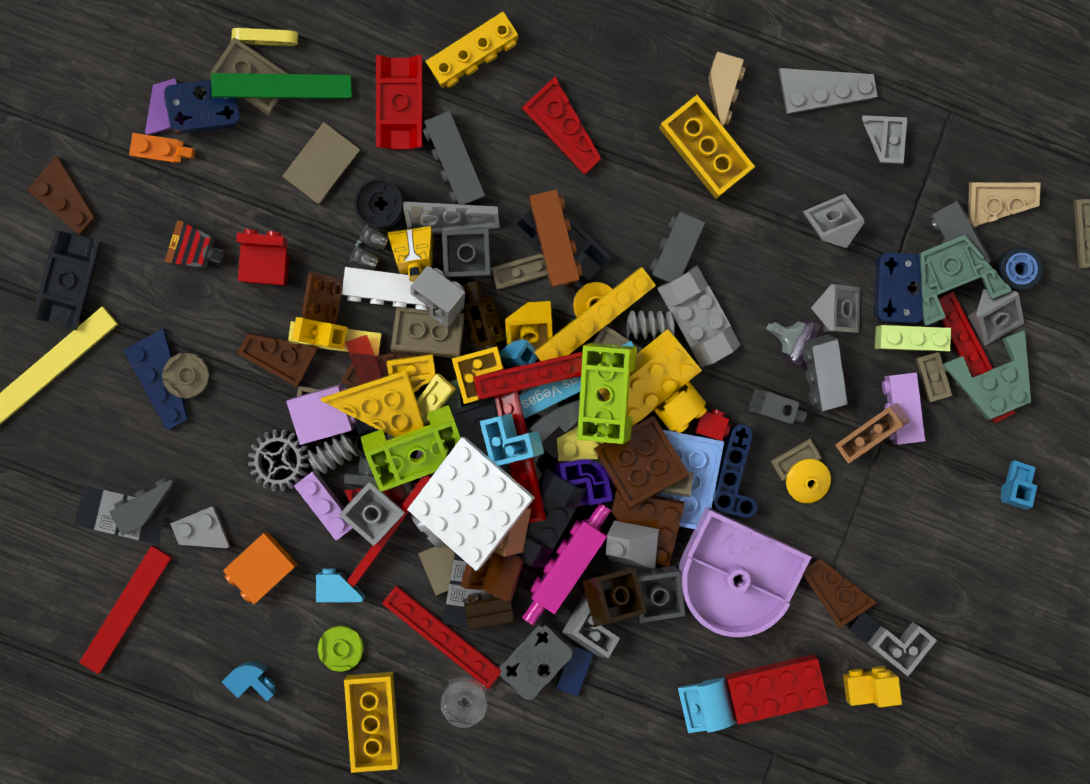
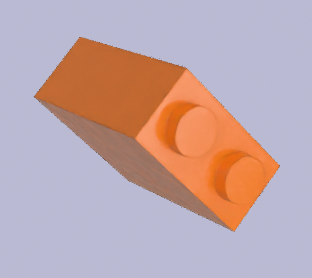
M267 531L223 571L226 574V580L231 585H236L242 591L240 592L241 596L248 603L252 602L255 604L298 564Z

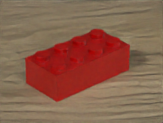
M813 654L725 675L738 725L828 704L819 661Z

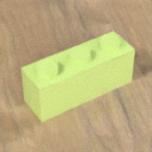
M876 326L875 349L950 351L951 328Z

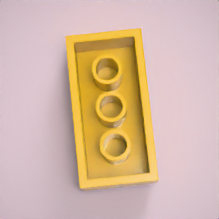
M698 95L663 121L659 127L715 199L755 167Z
M668 329L636 354V369L630 372L627 416H632V427L702 371ZM601 388L599 390L605 401H608L610 398L609 390Z
M393 672L347 675L344 679L351 773L398 769L400 757Z

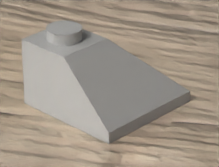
M369 481L346 505L339 516L374 546L405 511Z
M614 521L607 534L606 556L610 561L655 570L659 529Z

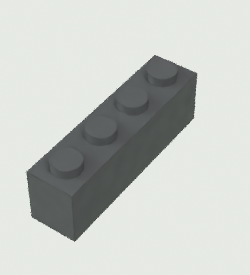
M450 111L424 121L426 128L423 129L428 142L432 140L435 149L431 150L436 163L441 161L444 170L440 171L445 184L450 182L453 191L449 192L453 203L472 205L486 199Z

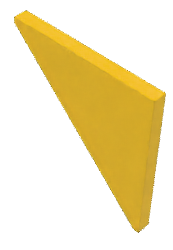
M407 370L321 397L323 403L357 418L378 430L383 429L384 433L393 437L425 427Z

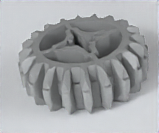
M277 429L273 430V437L269 432H265L264 437L266 441L258 437L257 442L260 446L256 444L251 446L256 453L248 454V457L255 458V461L248 463V466L256 467L255 470L250 472L251 475L258 473L260 476L255 481L258 483L264 479V488H267L272 483V491L277 490L278 484L281 491L286 490V483L290 489L294 488L293 480L298 483L301 481V478L298 476L299 474L301 476H307L308 474L302 468L310 467L309 463H304V459L309 458L308 454L303 455L302 452L307 450L308 446L300 448L299 440L294 441L296 434L291 433L287 438V430H282L281 436ZM275 441L285 442L278 452L266 449L268 445ZM290 447L296 453L297 465L289 459ZM280 454H282L281 460L284 461L285 464H279V466L276 467L277 460L273 456L278 457L280 456ZM262 455L270 463L269 473L263 467ZM281 468L293 471L286 479L274 478Z

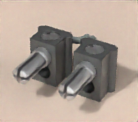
M366 225L355 244L356 247L349 262L365 270L371 269L374 271L380 258L376 257V254L360 247L359 244L364 243L376 250H384L389 238L385 236V233Z

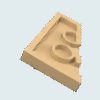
M969 182L968 216L972 224L976 227L977 225L1039 206L1041 183Z

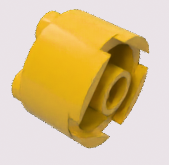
M687 382L653 411L670 431L676 430L678 433H681L689 426L688 423L693 418L701 417L707 409L704 407L706 401L692 384Z

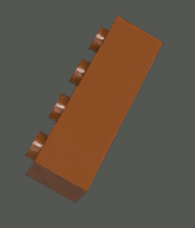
M557 189L530 196L529 202L551 289L577 283L579 276H582L580 263H575L573 254L577 253L574 240H569L567 231H571L568 217L564 218L562 209L565 208L563 196H558Z

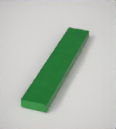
M211 73L212 98L351 99V75Z

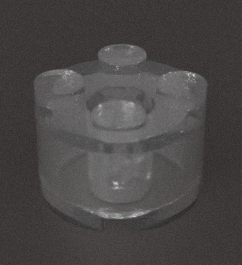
M459 677L453 679L446 686L441 698V711L451 725L459 728H469L484 717L488 704V695L484 685L471 677ZM463 698H467V702H469L466 706H462Z

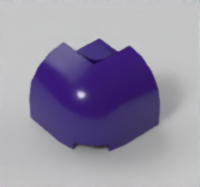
M578 459L555 465V473L574 485L587 489L578 506L613 501L608 475L599 463L591 459Z

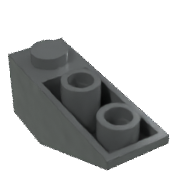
M165 477L155 482L156 488L148 491L146 487L134 493L136 498L128 502L125 498L114 504L115 509L109 513L122 536L149 522L176 483V478L168 480Z

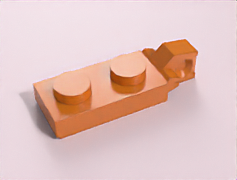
M132 133L129 156L181 163L182 158L194 159L196 150L183 147L184 142L177 139Z

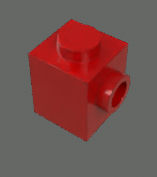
M712 409L711 413L705 412V414L698 418L694 432L722 441L723 437L727 438L731 425L728 424L729 419L724 418L725 413Z

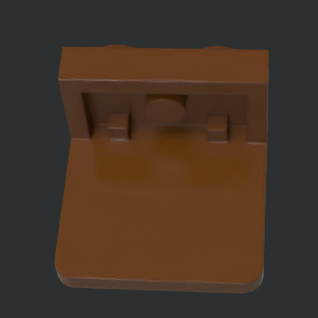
M314 272L309 273L302 317L336 325L344 279Z
M493 551L483 566L477 571L468 563L466 564L460 586L465 589L483 590L503 601H511L522 568L523 559L515 554L504 557Z

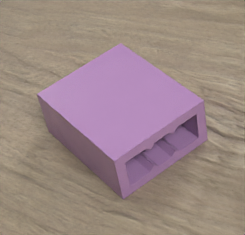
M344 383L293 397L286 401L300 445L348 432L357 427V418L321 401V397L348 389L344 387Z

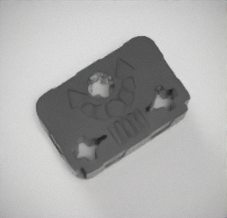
M541 622L500 666L501 673L499 675L524 699L532 700L571 659L575 651L574 646L549 622ZM547 632L549 634L547 639L545 638L538 643L541 633ZM520 663L517 666L516 672L511 673L509 671L512 666ZM541 664L543 666L549 665V672H542Z

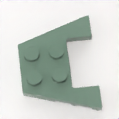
M965 235L919 253L923 323L925 326L946 318L937 297L938 294L972 280L982 278L990 299L1012 291L1010 286L1001 279L997 271L988 264L984 256Z
M1024 330L1002 339L1011 361L982 374L971 377L963 356L941 364L946 372L948 371L955 379V383L961 386L967 393L968 398L987 420L1031 402L1026 335Z

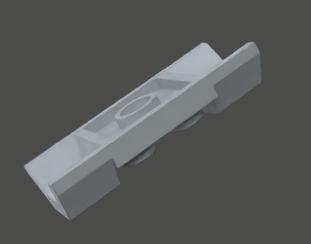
M697 265L682 276L657 288L700 367L717 362L740 346L729 321Z

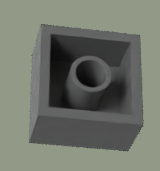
M488 229L442 231L443 266L446 279L491 277Z
M675 565L655 568V570L636 571L647 611L646 614L635 616L640 623L685 616L681 573Z

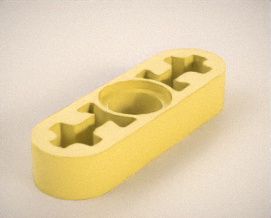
M250 28L232 29L231 41L233 38H236L243 44L298 45V32Z

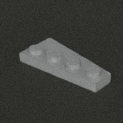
M779 68L778 70L786 115L878 97L874 74Z

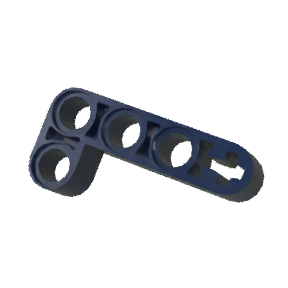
M737 424L729 431L717 477L713 506L722 512L749 518L756 513L757 504L752 498L738 494L752 440V431L746 425ZM741 428H743V433H746V437L741 438L739 442L740 445H744L743 449L732 446V443L738 444L739 437L735 433L736 431H741ZM734 450L739 451L741 455L740 460L736 463H732L729 459L730 453ZM731 472L734 474L735 480L731 485H726L723 480L724 476ZM721 495H727L729 498V503L725 507L718 505V498ZM743 501L751 503V509L746 513H742L740 510V505Z

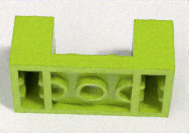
M590 343L583 346L577 440L625 444L631 439L632 416H627L630 372L636 369V346ZM601 388L609 390L610 398L608 401H603L599 398L598 392Z
M449 405L427 413L431 425L387 440L383 429L361 436L365 456L380 492L437 471L461 439ZM415 450L423 452L422 456L417 459L411 458L410 454Z

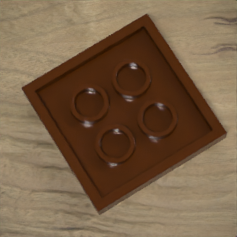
M654 416L632 427L631 439L625 444L604 442L593 450L628 510L689 476L688 471Z

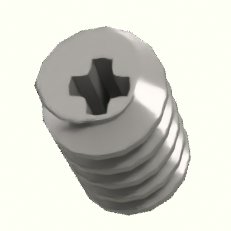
M633 310L630 311L627 318V339L633 333L635 340H637L639 334L642 333L644 340H647L649 333H651L653 340H655L658 333L662 334L667 329L674 336L675 324L671 311H667L665 317H663L662 311H658L656 317H654L653 311H648L646 317L643 311H639L637 317Z
M341 433V441L333 437V445L325 441V449L322 450L319 446H316V454L308 450L309 462L318 477H320V471L324 474L328 473V467L332 470L336 469V462L339 465H343L344 458L348 461L352 460V453L357 457L360 456L350 436L347 437Z

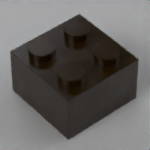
M635 568L582 581L594 627L647 613Z

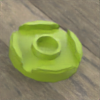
M339 625L331 627L324 632L319 640L317 650L322 663L333 671L342 672L350 670L358 664L363 655L364 645L361 636L356 630L349 626Z

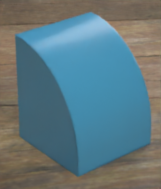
M527 340L514 341L500 352L501 360L510 368L535 363L537 356L534 354L536 349Z

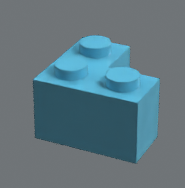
M512 414L480 421L488 456L498 466L544 454L539 431L517 436Z

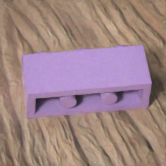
M917 373L884 376L885 381L882 382V390L884 395H887L888 404H885V409L898 403L911 421L890 435L889 440H892L893 444L925 441Z
M313 471L294 485L335 540H338L352 529L339 516L345 507L321 476L318 477Z

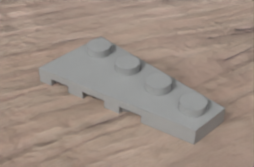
M403 202L407 229L431 226L432 233L435 235L442 234V231L500 228L498 207Z

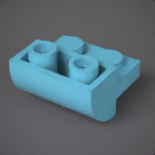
M726 677L706 680L702 683L680 686L678 688L688 733L700 731L714 732L728 728L736 723Z

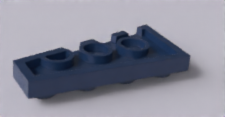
M163 328L124 349L126 357L166 430H170L189 420L184 398L175 397L168 392L163 384V368L168 360L173 357L168 345L166 329Z

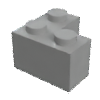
M427 265L411 285V295L428 306L429 315L446 328L452 324L464 309V288L459 283L446 279L444 273L437 268L432 269Z
M584 593L562 633L595 655L605 658L610 657L620 639L602 625L594 627L586 593Z
M912 622L899 639L880 626L867 644L909 676L937 640L919 625Z

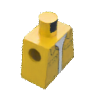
M431 226L388 232V238L400 274H408L409 280L414 282L427 265L432 268L434 237Z

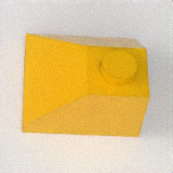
M551 301L527 302L505 319L507 345L517 340H527L535 349H538L553 337Z

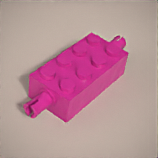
M599 503L589 520L582 518L580 522L576 520L569 530L570 537L568 540L563 539L556 549L558 553L556 558L548 560L543 568L545 574L542 578L537 577L530 587L532 592L531 599L534 601L522 616L528 623L535 625L544 609L549 610L553 614L557 612L607 538L606 533L600 527L609 513H611L609 508Z

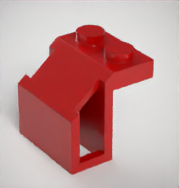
M244 229V233H237L236 242L241 244L238 281L242 283L287 286L290 260L289 255H287V238L281 236V232L267 231V235H260L257 230Z

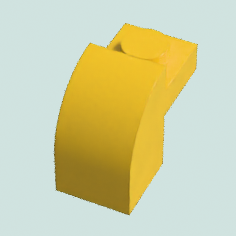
M296 317L292 340L343 350L347 327Z

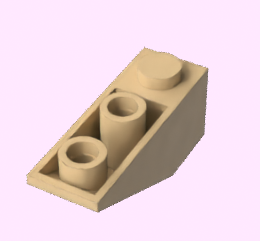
M717 52L708 80L716 119L724 126V124L728 125L730 122L732 111H729L731 102L735 103L739 89L735 87L737 80L742 81L745 67H742L744 59Z

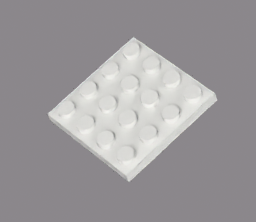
M461 437L407 510L477 571L483 566L535 497L466 437Z

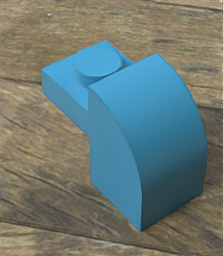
M1015 460L1010 462L1006 483L1001 488V501L1003 503L1024 510L1033 507L1037 485L1032 484L1036 467Z
M251 661L239 665L222 681L237 698L250 686L266 701L278 691L275 688V683L266 676L264 678L261 675L267 667L259 662Z

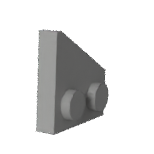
M862 115V122L880 164L903 165L907 117Z
M215 506L170 523L179 545L228 548L231 546Z

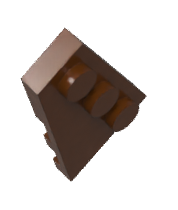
M58 156L54 157L27 189L29 193L79 235H82L96 219Z
M248 333L237 354L298 387L319 347Z
M820 558L808 564L803 573V577L838 628H841L877 603Z

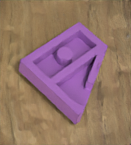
M175 78L153 85L145 129L146 135H154L170 130L164 101V90L169 85L178 84ZM177 117L179 125H184L185 120H182V117Z

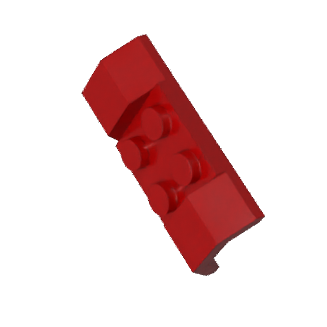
M376 55V148L386 150H414L422 148V55L410 58H390Z

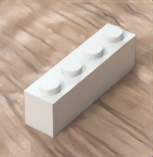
M345 267L342 295L348 296V301L361 302V298L370 299L371 304L383 305L384 301L393 302L394 307L406 308L407 304L416 305L415 309L429 311L428 306L411 295V285L413 282L409 280L408 275Z

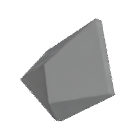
M846 194L803 211L804 216L822 241L844 248L849 246L865 223L864 218Z
M831 284L811 307L824 323L823 332L859 333L860 287Z
M983 289L978 309L967 315L985 346L1024 324L1020 298L1016 291H1010L990 299L987 290Z

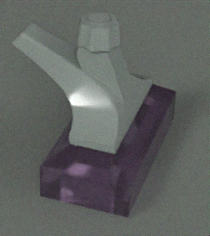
M802 318L800 322L797 321L794 325L786 327L781 326L777 322L769 323L766 329L781 341L783 346V356L781 359L801 367L804 361L802 350L804 349L803 341L815 338L821 325Z

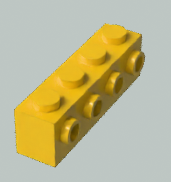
M501 12L426 60V63L441 88L446 86L450 88L459 82L458 78L464 74L469 76L477 71V66L481 63H490L497 58V53L503 49L508 51L516 46L518 34L505 13Z

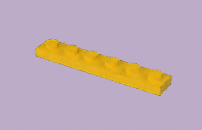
M640 267L536 349L534 354L540 361L569 355L656 285L643 267Z

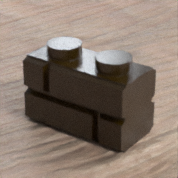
M472 593L467 596L468 598L463 599L468 630L514 622L511 601H503L491 594L481 596V593Z

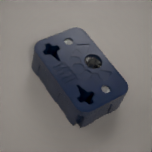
M211 80L173 84L167 86L164 90L170 131H175V135L234 128L236 123L239 122L240 114L237 98H212ZM197 91H201L202 94H205L202 100L198 99V97L196 96L194 97ZM224 111H228V114L231 115L230 119H226L223 115ZM177 117H182V120H185L184 125H179Z
M884 253L880 255V258H877L875 262L874 318H878V322L912 324L922 321L923 309L919 254ZM889 261L890 264H893V268L889 269L888 266H885V262ZM911 284L912 287H915V292H912V294L907 290V286ZM888 307V309L892 310V313L887 315L886 312H883V308Z

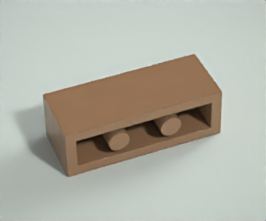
M895 403L835 444V446L849 464L911 421L900 405Z

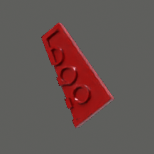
M554 77L522 107V110L580 172L585 175L601 160V157L560 87L557 78Z

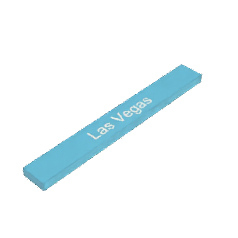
M632 341L623 344L624 346H634ZM581 376L541 385L519 395L524 419L580 392ZM495 407V417H498L497 407Z

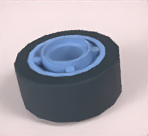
M1017 247L1004 252L999 257L995 270L1001 279L1010 286L1012 291H1023L1034 287L1040 281L1043 275V264L1035 251L1025 247ZM1017 263L1023 267L1021 275L1015 271Z

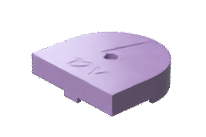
M706 506L684 550L679 565L683 599L694 617L703 626L715 633L729 637H746L758 634L773 626L785 614L811 556L807 552ZM735 576H741L739 580H733Z

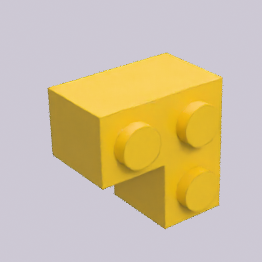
M497 346L452 359L464 404L478 401L472 377L504 370Z
M885 666L872 667V671L863 672V669L849 670V674H843L846 701L851 706L874 703L878 707L902 705L899 677L891 670L886 669Z

